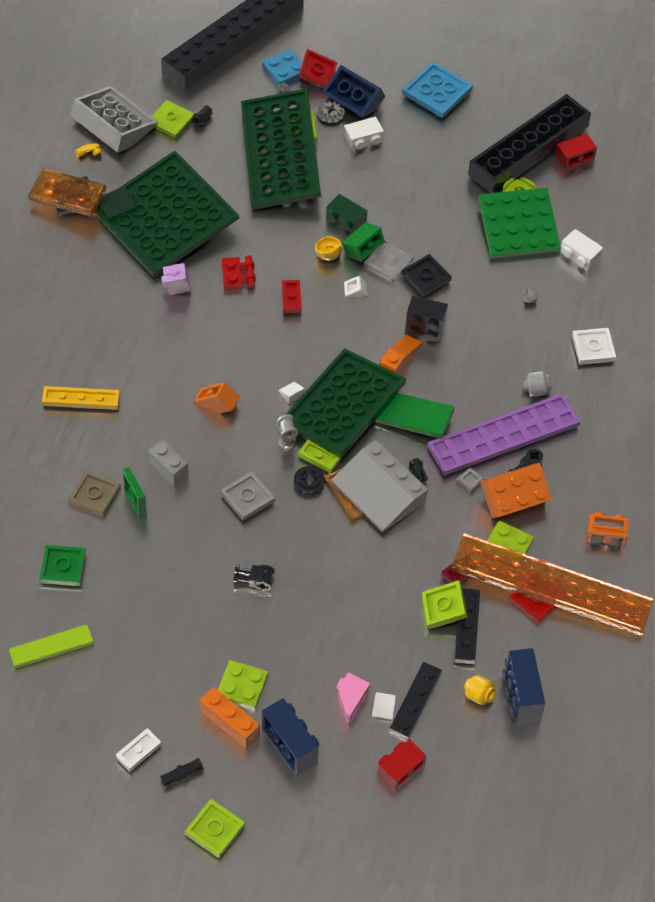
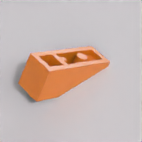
M406 334L388 349L380 360L379 365L400 375L419 350L422 342Z

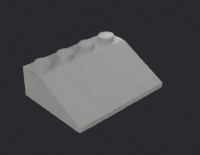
M112 86L74 99L71 112L72 118L117 153L132 147L158 124L157 120Z
M376 440L364 447L331 479V483L382 532L422 506L426 501L428 489Z

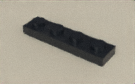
M462 588L468 618L457 621L454 662L475 665L480 590Z
M425 662L422 663L390 726V733L406 740L409 739L442 673V669Z

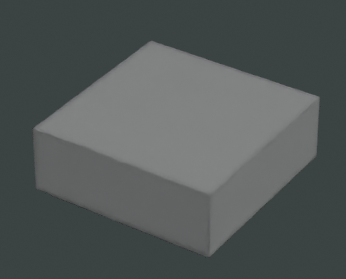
M469 468L457 478V483L471 494L481 485L480 481L484 480V478Z

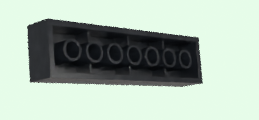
M565 94L470 160L468 175L488 192L496 193L503 188L506 181L517 178L554 152L557 144L572 139L588 128L591 112L568 94Z

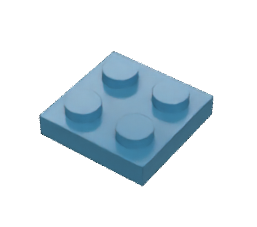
M291 49L262 61L263 68L278 86H280L281 82L287 84L299 79L298 73L302 62Z

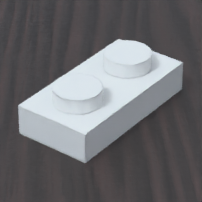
M147 728L116 754V759L131 772L162 746V743Z

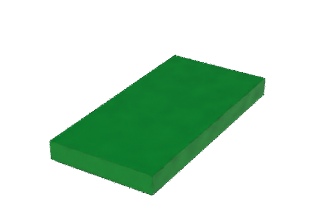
M397 393L373 422L442 439L453 415L454 406Z

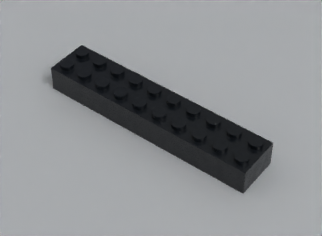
M245 0L161 58L162 73L183 90H187L302 9L304 0Z

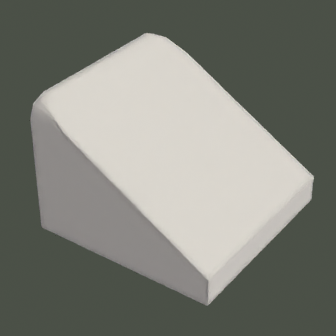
M360 276L344 282L345 296L347 298L367 296L366 282Z
M293 382L281 388L279 393L288 404H291L300 399L305 393V389L296 382Z
M376 692L372 717L392 720L396 696Z

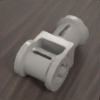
M290 414L282 415L277 419L281 435L279 446L284 450L293 449L296 445V436L298 435V430L293 424L294 418Z

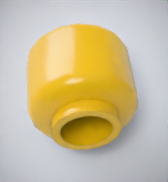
M475 675L465 682V695L469 700L479 705H485L494 699L496 689L491 680L481 675Z

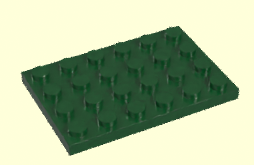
M344 348L286 414L293 416L294 427L298 430L297 436L306 441L310 440L333 455L342 458L406 384V378Z

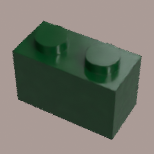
M338 194L326 206V218L330 222L341 226L345 231L353 233L367 222L368 210L341 194Z

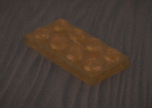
M43 168L28 198L30 201L92 217L107 188L103 183Z

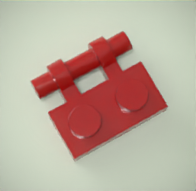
M245 256V262L240 263L239 257L221 258L224 291L242 290V284H248L249 288L255 287L256 275L253 272L255 264L252 256ZM241 271H246V275H241Z

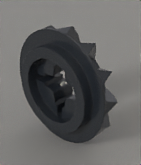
M302 467L294 475L296 488L300 489L302 493L309 492L312 494L315 491L319 492L320 488L324 486V474L316 467ZM308 475L309 478L312 480L311 485H309L306 481Z

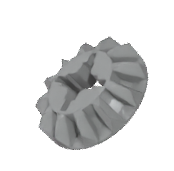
M330 101L328 103L322 102V105L318 106L317 114L324 122L336 123L343 119L344 109L336 101L334 103Z

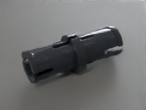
M199 758L182 766L180 764L176 766V769L161 775V782L165 788L181 780L184 782L191 775L203 771V765Z

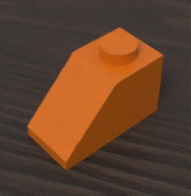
M226 382L201 388L194 403L217 413H224L235 409L240 396Z

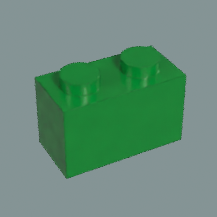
M365 222L342 241L347 257L362 262L380 247L385 240L381 227Z

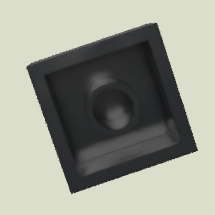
M412 295L407 310L404 335L407 334L413 338L417 337L430 342L440 343L446 324L448 304Z

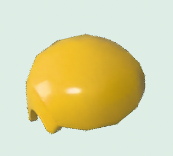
M327 236L315 243V252L322 260L332 261L341 254V241L335 237Z

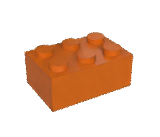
M541 463L525 466L480 481L491 518L504 516L552 500Z

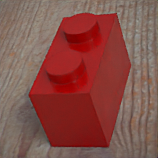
M586 133L557 144L555 157L566 170L595 159L597 146Z
M409 738L404 743H398L390 755L386 754L379 760L377 773L396 790L425 765L427 755Z

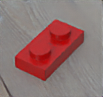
M282 280L283 313L302 312L300 280Z

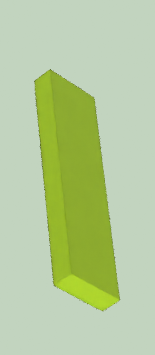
M86 624L9 648V653L14 668L17 669L94 645V642Z

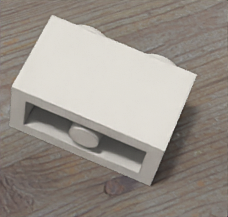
M376 117L344 125V139L351 151L383 143L384 130Z
M574 229L562 240L560 253L577 263L578 266L589 271L601 259L603 247Z

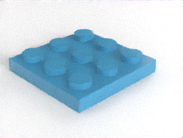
M431 62L402 89V94L443 118L473 90V85L437 63Z

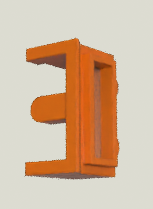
M602 512L590 514L587 523L586 542L590 543L592 535L603 536V543L605 544L610 543L612 537L622 538L621 547H625L628 539L629 519L618 514L613 517L605 516Z

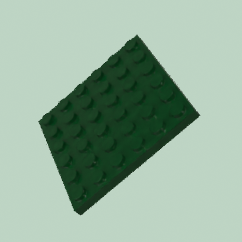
M173 151L90 207L92 213L153 277L163 272V267L173 265L239 219V214L176 151Z

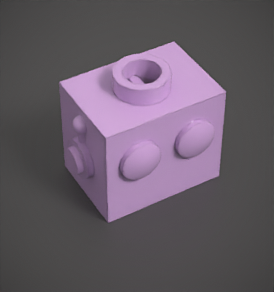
M184 263L163 267L164 276L161 277L163 287H167L170 295L191 291L190 277Z

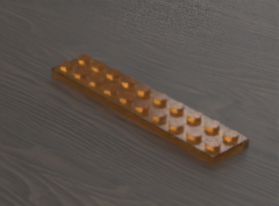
M465 533L462 536L451 567L452 571L639 636L643 635L653 599Z

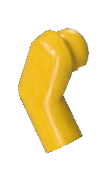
M97 143L85 144L76 149L75 154L80 158L92 151L93 155L96 156L102 150Z

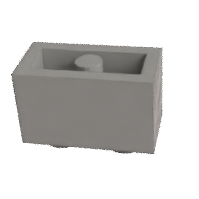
M163 440L148 450L149 464L174 487L189 476L188 463Z

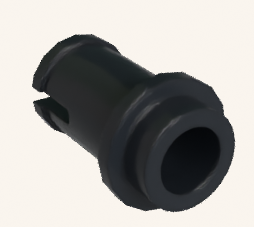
M206 105L198 113H194L192 117L193 123L197 126L203 125L205 120L213 114L212 109Z
M419 458L412 459L409 462V469L412 470L414 476L419 481L421 480L422 483L426 482L428 476L423 468V461Z

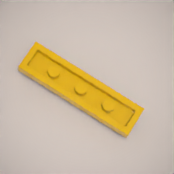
M44 386L42 406L118 410L120 390Z

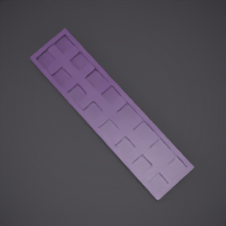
M562 393L446 435L442 439H435L428 442L427 447L445 476L580 426V420Z

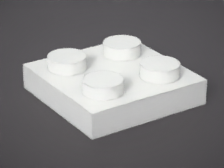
M609 328L572 332L579 365L614 362L616 360Z

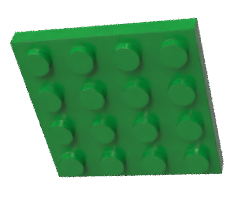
M548 188L479 194L478 201L490 259L560 252L561 246Z

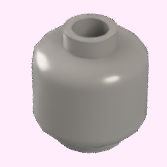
M544 371L529 373L527 380L523 381L525 392L529 391L532 397L547 395L549 390L552 389L550 375H546Z

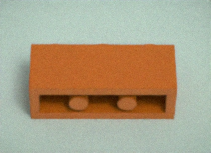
M214 686L199 700L200 712L245 749L260 736V724Z

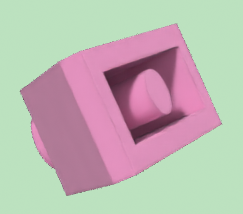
M348 672L345 678L339 680L336 688L338 689V701L345 723L349 725L369 694L370 683Z

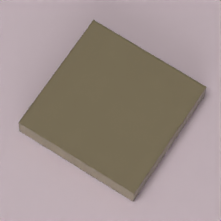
M85 471L71 494L68 504L104 518L118 494L121 484Z

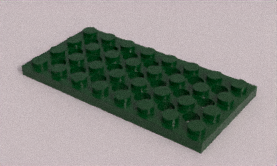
M308 88L241 101L252 209L322 197ZM291 105H297L294 108H289ZM295 117L298 118V119L295 120V121H291L292 118H295ZM259 124H265L262 127H257ZM279 133L283 134L280 137H276V135ZM296 143H301L300 146H294ZM284 146L283 149L277 150L278 147ZM261 150H267L265 153H260ZM303 156V158L296 160V157ZM282 159L286 160L283 163H278ZM263 163H269L266 166H261ZM304 169L303 172L297 173L298 170ZM281 173H287L285 176H280ZM300 183H306L304 186H298ZM283 186H289L287 189H281ZM266 189H272L268 193L264 192Z

